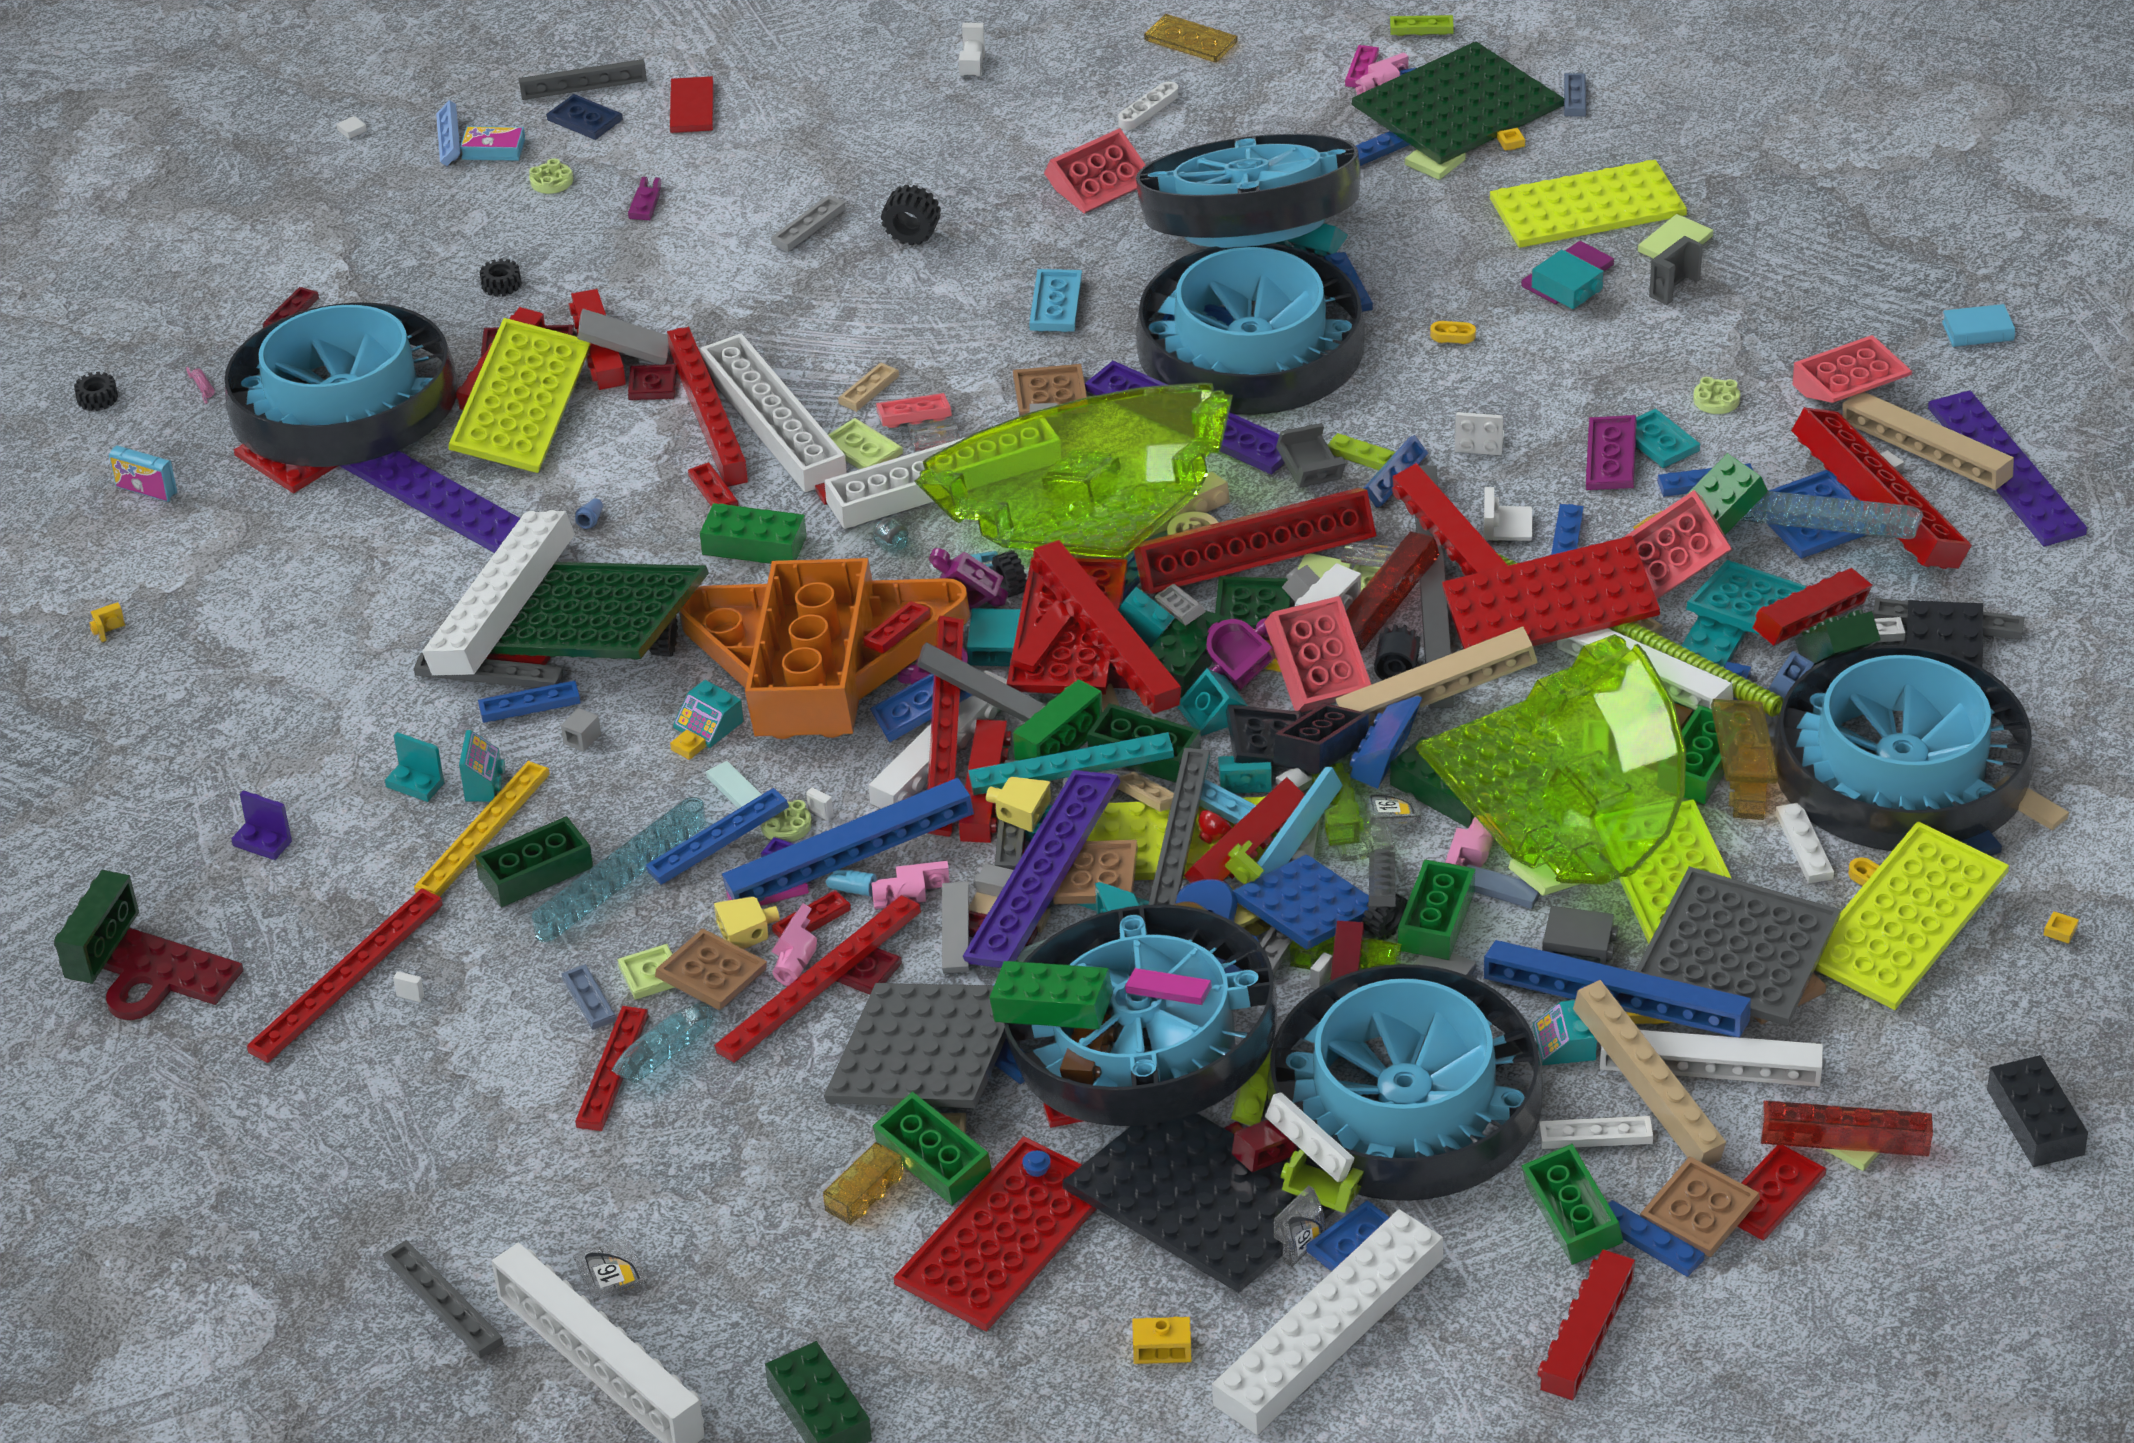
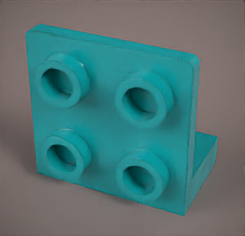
M397 732L394 735V742L399 765L385 779V785L389 789L428 802L445 784L439 748L432 743Z
M1234 756L1218 757L1220 787L1233 794L1271 792V762L1242 764L1235 763Z

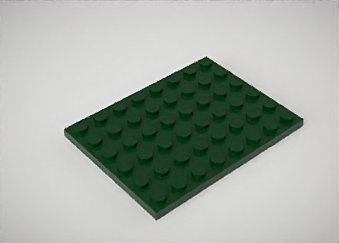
M1475 41L1353 97L1351 105L1438 164H1442L1497 138V132L1518 128L1563 107L1565 98Z
M555 562L489 654L642 659L709 574L707 566Z

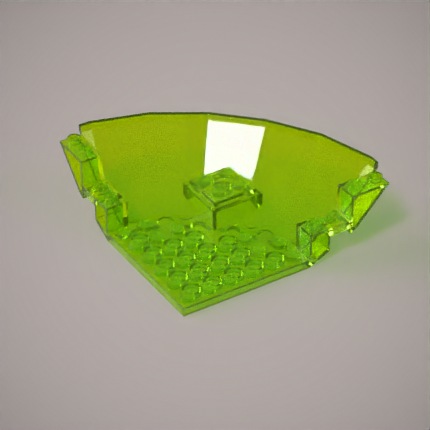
M1213 383L1150 386L1085 397L1033 411L975 432L929 456L923 461L925 470L920 472V477L914 482L952 520L957 523L962 522L964 519L978 520L981 536L1003 548L1033 550V548L1060 540L1071 554L1124 558L1198 495L1208 475L1205 458L1210 453H1218L1221 448L1233 395H1227L1222 390L1214 391Z
M1616 634L1583 646L1571 667L1538 679L1526 700L1419 741L1415 748L1512 859L1532 869L1547 864L1557 875L1555 880L1560 883L1604 885L1620 877H1627L1636 873L1668 839L1685 795L1686 748L1674 701L1639 644H1635L1632 650H1630L1626 646V641Z

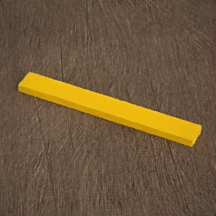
M527 761L414 886L415 893L423 888L440 897L475 859L474 855L479 854L546 780L550 775L549 768Z

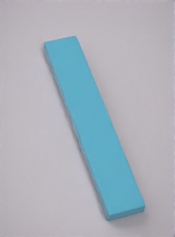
M1325 767L1257 862L1264 869L1259 877L1290 861L1343 786L1332 767Z

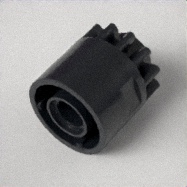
M1394 624L1392 631L1390 628L1385 627L1384 633H1380L1374 660V671L1381 680L1417 667L1421 638L1419 636L1415 637L1416 630L1408 631L1407 625L1398 628Z

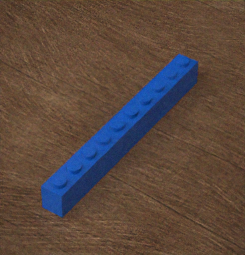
M955 778L724 872L722 877L725 889L732 900L755 897L760 902L765 900L766 897L787 891L973 815L970 794L959 778Z
M1498 940L1494 941L1484 956V979L1575 1000L1579 989L1601 980L1626 1012L1740 1038L1750 1021L1751 998Z

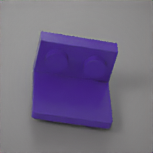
M243 790L239 795L245 824L231 838L232 845L276 860L292 842L285 805L279 801Z

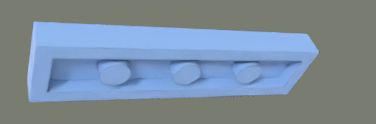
M451 100L436 113L440 162L445 166L455 161L461 152L456 104Z

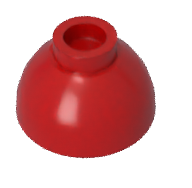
M1209 810L1201 811L1198 819L1200 831L1198 837L1205 843L1211 845L1213 841L1220 840L1232 829L1225 819Z

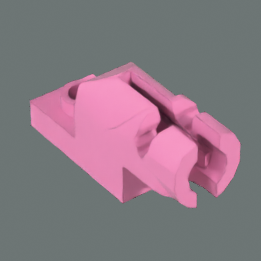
M1403 52L1368 65V74L1355 82L1361 85L1355 88L1357 95L1400 76V70L1408 69L1409 56Z
M1480 814L1473 818L1468 829L1457 828L1445 863L1466 867L1470 864L1481 867L1488 858L1492 841L1497 831L1495 829L1497 825L1496 818L1491 815Z
M940 861L897 866L896 878L881 879L871 883L874 909L886 908L901 895L917 903L926 902L925 889L941 888L942 883H950L948 862Z
M804 903L794 914L771 951L779 956L776 966L772 971L773 975L784 986L790 985L801 975L816 950L817 938L805 930L810 922L806 917L812 908Z

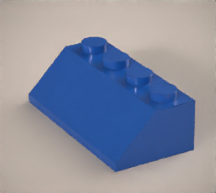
M1415 696L1390 704L1386 707L1383 714H1377L1373 726H1370L1365 739L1363 738L1359 745L1358 751L1354 752L1349 764V766L1353 767L1350 775L1351 778L1374 788H1379L1390 769V762L1398 756L1410 735L1422 697Z

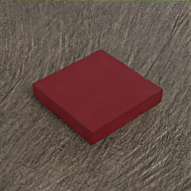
M676 364L630 366L628 400L674 399L677 373Z
M876 948L836 982L870 995L875 983H886L902 964V959L898 955Z

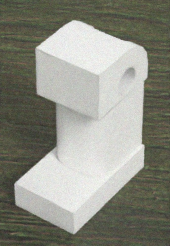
M963 23V51H960L959 74L960 76L976 75L981 77L983 58H985L984 23Z

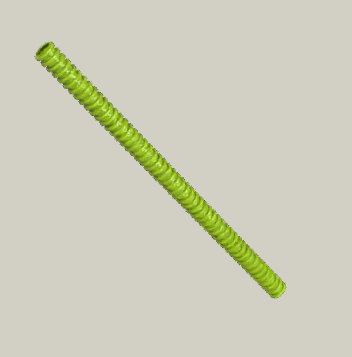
M1498 554L1507 565L1516 564L1515 561ZM1631 622L1608 628L1731 682L1734 698L1749 704L1751 707H1755L1759 711L1762 710L1763 713L1771 717H1775L1780 713L1784 701L1783 697L1777 696V694L1770 692V690L1764 689V687L1758 686V684L1752 683L1750 680L1724 667H1720V665L1714 664L1710 660L1708 661V659L1695 654V652L1689 651V649L1683 648V646L1677 645V643L1671 642V640L1665 639V637L1659 636V634L1637 623Z

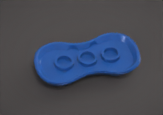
M1216 879L1195 881L1184 886L1177 895L1176 904L1194 902L1203 906L1209 912L1223 916L1233 922L1235 920L1237 898L1230 885L1224 881ZM1216 957L1220 964H1222L1225 961L1223 959ZM1233 964L1224 969L1225 974L1243 971Z

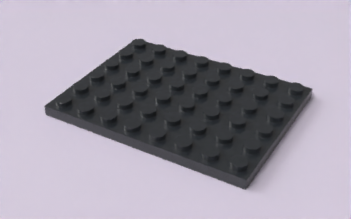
M1198 1113L1158 1124L1130 1126L1063 1180L1064 1190L1237 1293H1240L1293 1247V1241L1294 1245H1296L1295 1237L1302 1231L1297 1232L1292 1241L1288 1225L1290 1218L1300 1217L1301 1215V1217L1310 1218L1321 1223L1335 1211L1332 1208L1282 1190L1284 1179L1281 1178V1173L1285 1165L1282 1161L1251 1172L1232 1154L1235 1134Z

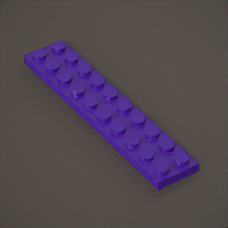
M1112 360L1085 383V389L1089 393L1271 475L1285 463L1276 448L1279 434Z
M1971 390L1928 402L1929 411L1943 427L2014 457L2013 477L1996 489V491L2043 547L2086 535V525Z
M400 451L360 463L340 465L341 468L493 553L498 550L502 542L521 519Z
M1079 770L1072 771L963 954L964 961L968 962V964L1001 968L1004 961L1013 962L1017 960L1121 781L1118 775Z

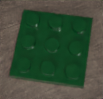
M1219 576L1215 613L1230 619L1242 620L1253 629H1256L1257 623L1262 619L1268 618L1272 612L1290 608L1291 597L1282 588L1288 579Z

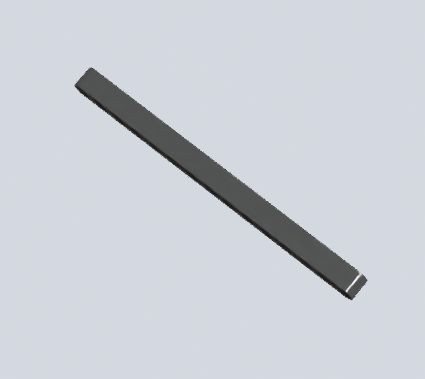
M1421 465L1422 470L1438 486L1437 465ZM1415 516L1425 664L1451 654L1447 600L1442 589V582L1445 581L1443 546L1436 544L1433 535L1429 530L1425 531L1422 528L1419 519ZM1454 695L1429 704L1428 709L1453 708Z

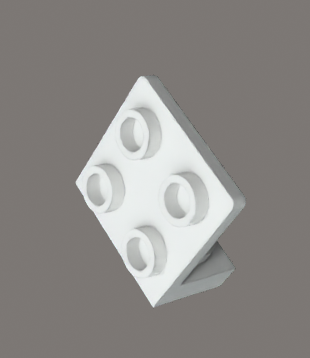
M1456 413L1455 452L1502 455L1504 442L1502 415Z
M1485 487L1484 539L1493 541H1531L1532 507L1499 506V497H1494V487Z

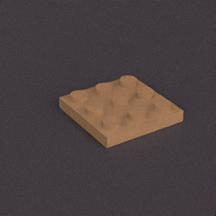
M1081 364L1013 370L1019 419L1030 418V404L1057 403L1058 412H1062V415L1089 413Z
M1137 840L1086 841L1053 896L1054 904L1096 903L1095 883L1098 882L1133 893L1138 852Z
M702 928L656 968L655 977L721 1010L766 970L767 961Z
M1689 1156L1644 1208L1640 1216L1711 1258L1760 1200L1759 1192Z

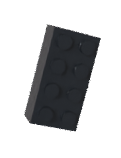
M1326 703L1322 704L1275 734L1274 762L1283 764L1285 768L1306 770L1309 774L1321 773L1325 767L1333 765L1359 748L1362 739H1365L1368 732L1369 713Z
M2041 1055L1990 1067L1987 1091L2032 1167L2085 1155L2088 1131Z

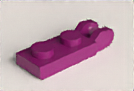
M641 177L640 186L637 188L628 211L629 219L651 220L660 196L661 178L655 177L653 188L648 187V178Z

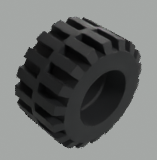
M904 185L903 188L897 187L890 194L882 210L881 220L883 221L881 224L886 228L885 232L891 234L894 240H900L902 244L906 242L909 245H914V243L920 245L923 241H928L941 216V207L938 206V200L933 199L934 195L931 192L927 193L923 187L922 189H919L916 185L912 187ZM905 212L914 215L916 218L909 216Z

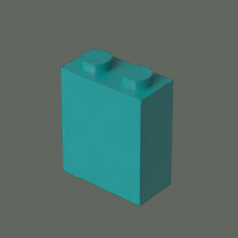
M1563 249L1532 269V288L1571 309L1576 308L1596 293H1599L1604 284L1603 270Z
M972 608L967 643L969 665L1010 667L1021 609Z

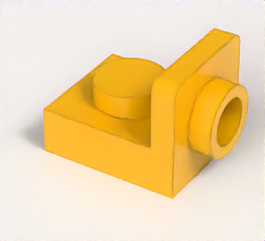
M119 602L90 611L93 620L89 622L90 629L94 636L98 635L101 642L106 641L105 632L125 626Z

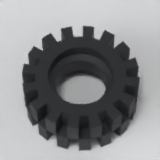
M501 258L497 262L494 259L491 260V264L486 262L485 266L482 265L479 272L481 286L488 295L493 293L496 297L499 294L506 296V293L511 295L513 290L517 291L518 287H521L520 269L515 261L510 262V259L503 261V258Z
M91 372L88 373L89 376L83 375L81 379L76 380L74 391L77 403L84 410L88 408V411H93V408H96V411H100L101 407L105 410L108 408L107 405L112 406L118 400L115 379L111 374L108 375L106 372H103L101 375L100 372H96L95 375H92Z
M1011 550L994 556L992 558V569L1003 576L1000 587L1008 592V597L1025 592L1027 574L1024 573L1025 568L1021 564L1022 561L1018 558V554Z
M677 615L650 647L651 655L667 657L674 655L675 646H677L676 638H678Z
M1395 892V907L1367 905L1369 908L1364 911L1365 917L1362 918L1365 930L1382 940L1389 939L1391 934L1395 935L1408 900Z

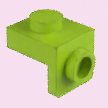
M1249 840L1242 846L1238 843L1228 853V856L1231 858L1225 864V867L1243 884L1251 881L1254 882L1264 871L1245 853L1253 844Z

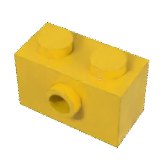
M1190 1317L1132 1318L1134 1364L1191 1362Z

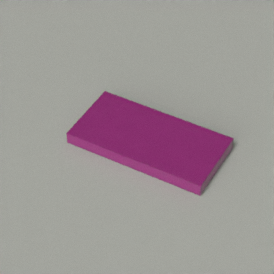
M1578 241L1565 250L1603 270V272L1614 265L1613 257L1582 241ZM1532 273L1522 279L1521 286L1554 304L1559 303L1532 288Z
M1636 415L1589 417L1586 490L1634 488Z

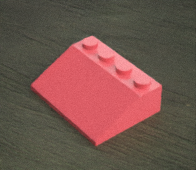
M1121 128L1051 159L1044 174L1059 194L1085 214L1137 190L1136 175L1145 166V163Z
M1871 335L1794 362L1793 386L1807 398L1834 403L1912 375V370Z
M1695 490L1624 536L1632 535L1656 600L1732 550L1711 510L1702 496Z
M1340 596L1275 611L1265 620L1264 624L1295 711L1305 712L1316 709L1324 703H1334L1338 697L1371 685Z

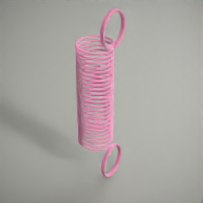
M186 367L188 376L194 379L202 392L205 404H207V398L214 395L213 387L201 369H198L197 372L195 369L194 373H190L189 368Z

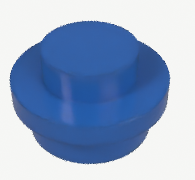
M1031 1151L1023 1157V1167L1031 1176L1038 1177L1044 1175L1051 1164L1049 1155L1043 1151Z

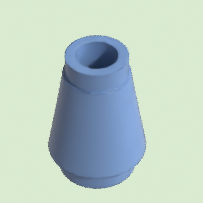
M594 498L576 511L575 521L578 526L588 529L597 524L603 509L601 500Z

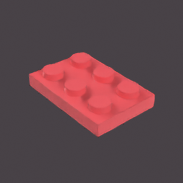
M944 393L876 403L881 423L888 428L899 427L903 423L920 424L923 420L930 419L942 421L946 417L952 416L951 407Z

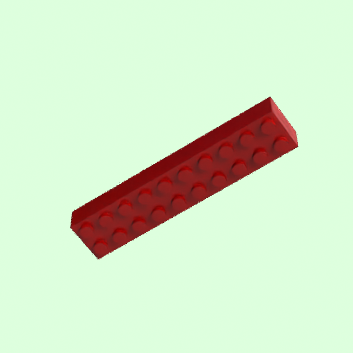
M1804 407L1791 430L1798 437V442L1809 448L1811 455L1818 458L1824 464V468L1832 472L1837 477V481L1845 485L1850 490V494L1858 498L1863 503V507L1872 512L1877 517L1876 520L1880 524L1885 525L1890 530V534L1904 544V549L1913 553L1918 558L1919 564L1925 567L1937 566L1942 569H1959L1972 544L1839 412Z
M1355 488L1132 545L1142 591L1152 594L1163 591L1172 584L1179 587L1377 537L1368 491L1362 488Z

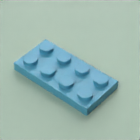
M1037 269L1029 322L1030 330L1041 332L1075 331L1082 270Z

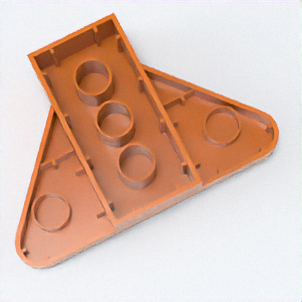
M868 558L772 561L767 584L699 586L679 611L684 633L745 688L754 736H773L777 739H787L794 735H822L827 738H835L843 734H853L859 700L918 659L922 646L926 642L936 646L937 620L939 615L964 619V625L970 618L966 587L961 582L948 578L872 580ZM910 601L930 608L931 617L884 654L864 646L863 638Z

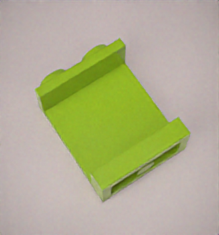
M1301 1149L1299 1152L1294 1151L1290 1163H1285L1281 1173V1178L1284 1179L1282 1190L1345 1213L1360 1192L1361 1186H1358L1357 1183L1363 1176L1364 1171L1353 1168L1344 1181L1337 1182L1327 1172L1305 1164L1307 1154Z

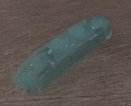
M703 1003L695 1004L672 1013L631 1044L617 1060L612 1071L631 1082L639 1083L709 1029L713 1022L709 1005Z

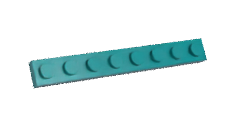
M1162 733L968 770L973 795L987 793L990 786L1002 789L1010 777L1052 781L1070 777L1073 770L1100 772L1173 758L1174 752L1169 733Z

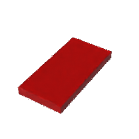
M713 76L671 78L670 133L713 130Z
M1778 1143L1741 1182L1745 1186L1759 1192L1760 1200L1737 1227L1764 1241L1826 1175V1168Z

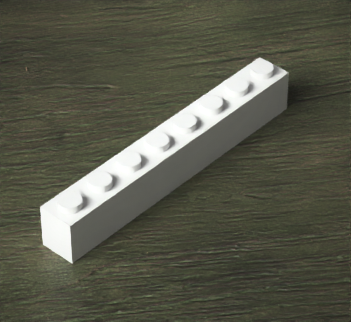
M1608 628L1557 641L1558 649L1696 710L1698 705L1723 712L1734 703L1731 682Z
M984 671V673L1005 684L1007 683V679L989 671ZM974 695L960 702L956 753L961 748H964L968 741L974 737L976 721L992 720L1000 709ZM931 724L869 784L870 804L882 809L914 796L923 789L924 785L928 782Z
M1640 1030L1672 1073L1677 1076L1820 1087L1823 1044ZM1601 1046L1600 1070L1620 1071Z

